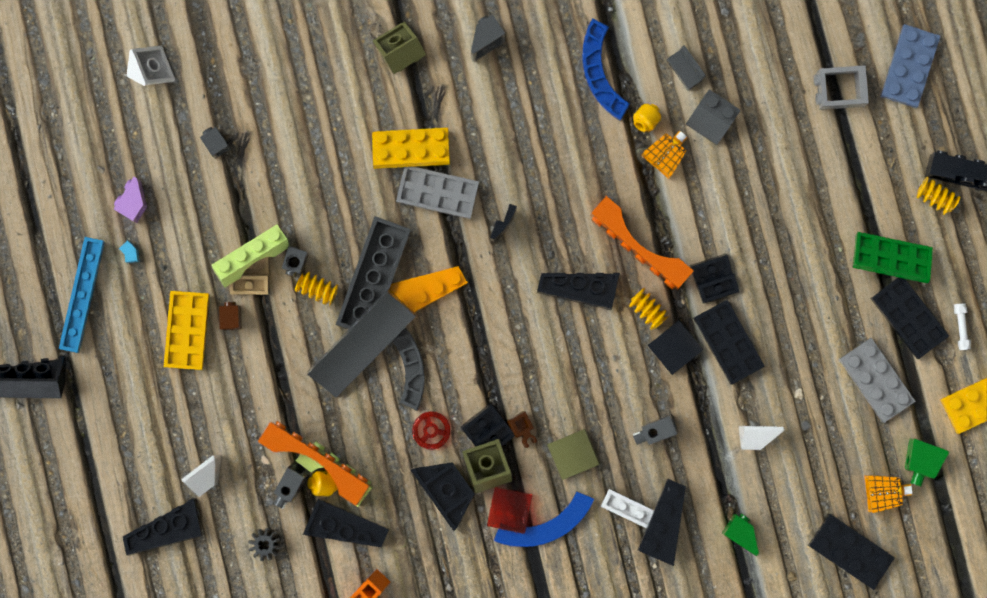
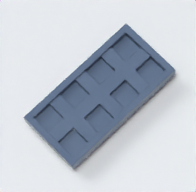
M905 24L902 26L880 97L913 108L919 106L940 39L939 35Z

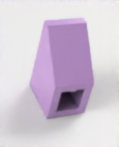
M133 177L132 180L129 179L127 181L123 195L118 196L116 199L114 210L138 223L147 205L142 183Z

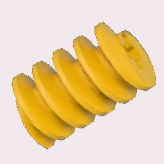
M927 176L921 183L916 198L918 199L923 195V203L931 200L929 206L932 207L934 204H937L936 211L944 208L943 215L952 212L961 197L957 196L954 198V192L948 194V188L941 190L942 185L937 184L935 186V180L928 182L929 177Z
M310 271L305 275L302 273L296 284L295 291L299 292L302 289V295H306L309 292L308 297L311 299L316 295L315 301L317 302L323 298L322 304L324 305L330 301V307L336 297L338 284L331 288V281L325 285L324 278L318 282L317 275L310 278Z
M644 287L631 299L629 307L637 306L634 312L638 313L641 311L640 319L647 317L645 324L652 322L650 329L653 330L660 326L669 316L664 317L665 309L659 311L660 304L654 306L655 298L648 300L651 294H643L645 291Z

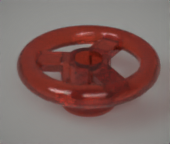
M428 411L419 415L412 427V434L416 443L422 448L429 450L442 447L448 441L451 432L450 424L446 417L435 411ZM430 417L438 418L443 423L445 430L439 429L436 424L432 423ZM425 420L424 435L420 438L418 427L421 421ZM429 427H433L435 429V432L433 434L428 433ZM443 435V438L435 444L425 443L428 438Z

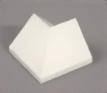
M162 46L130 50L127 77L143 86L175 81Z
M739 426L741 450L763 449L784 431V427Z
M211 456L181 479L198 497L214 485H218L221 456Z

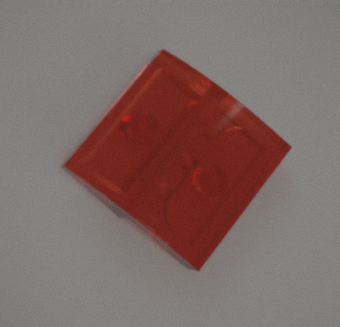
M495 487L487 526L525 534L533 494Z

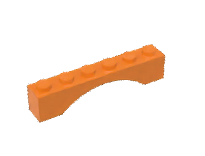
M606 196L591 213L590 216L593 217L591 220L600 227L602 225L607 229L606 233L612 239L617 238L622 242L620 245L629 252L631 250L635 253V258L640 263L649 265L651 267L649 270L658 277L660 275L665 279L664 283L669 288L679 289L693 273L694 270L680 258L659 256L641 246L628 231L622 217L621 208L609 197Z
M279 421L269 423L258 440L260 444L272 452H295L317 461L333 478L339 495L356 506L359 504L370 487L367 483V478L360 474L355 476L351 473L352 469L343 463L340 466L334 462L336 458L330 454L325 453L323 455L318 452L319 447L311 442L306 444L302 441L303 437L294 431L292 434L285 430L287 427Z

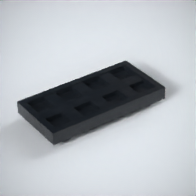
M896 278L870 298L916 359H920L949 337L904 278Z
M728 299L693 318L730 385L765 367Z
M828 514L808 544L810 548L873 590L895 559V557L831 514Z

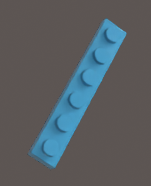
M84 237L59 349L75 353L80 352L105 244L103 240Z

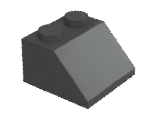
M493 14L489 17L487 15L482 17L476 25L471 48V59L473 62L505 43V32Z
M709 89L685 125L715 145H718L741 110Z

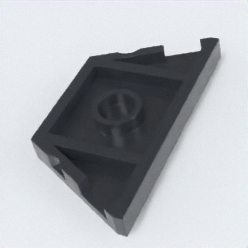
M453 462L413 468L411 472L452 530L455 531L475 493Z

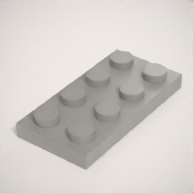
M404 167L396 202L471 219L479 181L417 167Z
M869 338L838 359L882 423H885L915 402L872 338Z

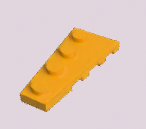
M459 266L392 283L389 290L415 313L468 284Z

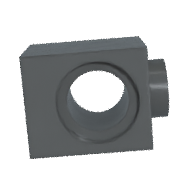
M216 127L206 129L200 137L215 159L231 149Z
M288 247L282 269L286 270L285 274L297 277V274L301 275L309 253ZM293 258H298L300 261L296 268L290 266V261Z

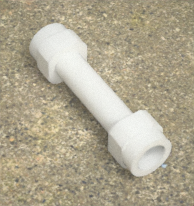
M966 303L954 305V314H957L959 326V350L971 349V340H968L965 313H968Z

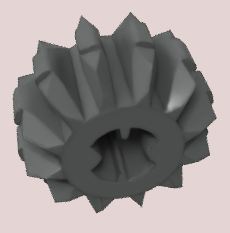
M266 528L265 534L262 529H258L259 535L256 533L252 534L255 540L248 541L249 544L254 545V547L249 548V551H256L253 555L254 558L260 554V561H264L265 555L268 561L272 560V555H278L275 549L282 548L281 545L276 544V542L281 541V538L274 539V536L277 534L276 531L269 535L270 528ZM267 540L269 542V544H267L269 548L266 547L263 549L261 547V545H263L261 544V541L264 542Z

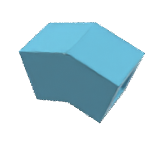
M127 240L119 248L125 255V262H140L138 249Z

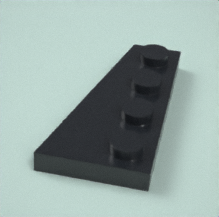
M541 273L537 293L612 310L620 273Z
M195 498L122 536L126 555L130 556L202 537L203 533Z
M318 499L303 535L382 547L389 529Z

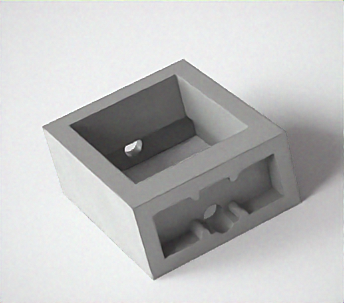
M866 65L822 68L814 75V85L818 88L815 99L816 104L819 105V110L865 107L869 103ZM854 73L856 99L827 101L825 75Z

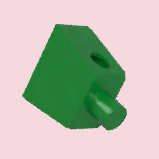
M910 438L905 461V470L914 472L910 483L922 487L925 477L935 479L949 451Z

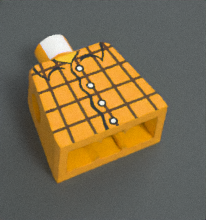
M678 131L673 138L666 133L647 148L641 156L669 179L687 151L681 146L686 141L687 136L681 131Z
M864 475L868 512L876 513L903 505L902 496H912L911 484L901 485L900 478Z

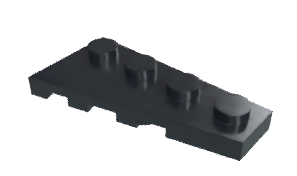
M667 479L637 550L674 566L686 486Z

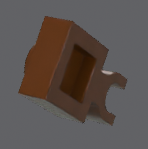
M525 411L507 420L515 437H522L524 448L530 447L527 443L528 438L531 439L532 443L538 442L535 436L530 433V430L534 429Z

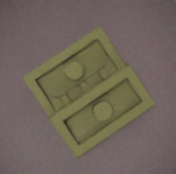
M586 429L547 444L562 480L600 465Z

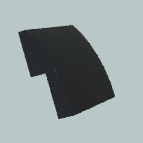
M509 204L504 222L496 220L490 237L491 243H495L507 231L514 219L517 206Z
M726 253L690 265V268L694 270L692 275L703 304L739 292L735 274L732 272Z
M680 319L648 344L649 348L671 375L704 350Z
M491 403L461 426V429L475 447L499 439L502 447L515 437L511 428Z

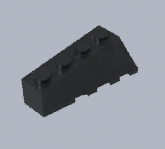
M940 150L929 156L925 177L928 176L931 179L987 192V164H985V161L974 159V161L966 160V156L955 155L954 157L948 155V152Z
M58 356L56 360L43 358L41 362L36 363L23 361L16 366H11V364L0 365V398H61L65 387L66 356Z

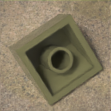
M405 21L373 40L374 45L393 74L404 70L405 67L419 61L426 55L418 38Z
M499 439L462 451L475 493L512 482L511 472Z

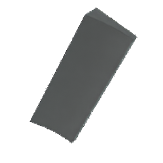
M376 216L374 217L335 325L349 329L387 289H390L411 229Z
M387 289L308 370L307 375L337 398L416 315Z

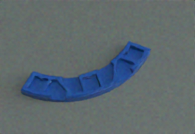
M592 18L585 34L582 51L585 78L598 103L610 115L621 121L630 103L621 98L609 85L601 59L603 40L609 27Z
M576 491L569 505L558 516L537 526L515 527L500 523L493 541L516 547L537 546L554 541L571 531L584 518L594 498Z

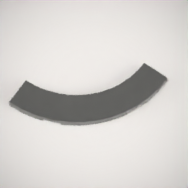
M404 328L392 340L402 357L405 368V388L400 403L418 411L424 392V364L417 343L409 331Z

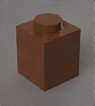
M225 302L224 306H219V328L221 330L242 329L241 306L236 305V302Z

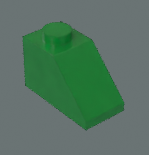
M734 514L722 534L757 556L759 551L754 527L749 523L750 519L743 514L739 516Z

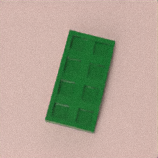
M857 232L852 268L929 283L931 280L933 247Z

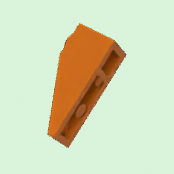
M376 569L350 598H377L391 582Z

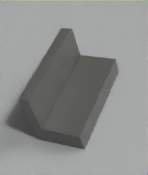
M685 45L666 60L688 91L706 77Z

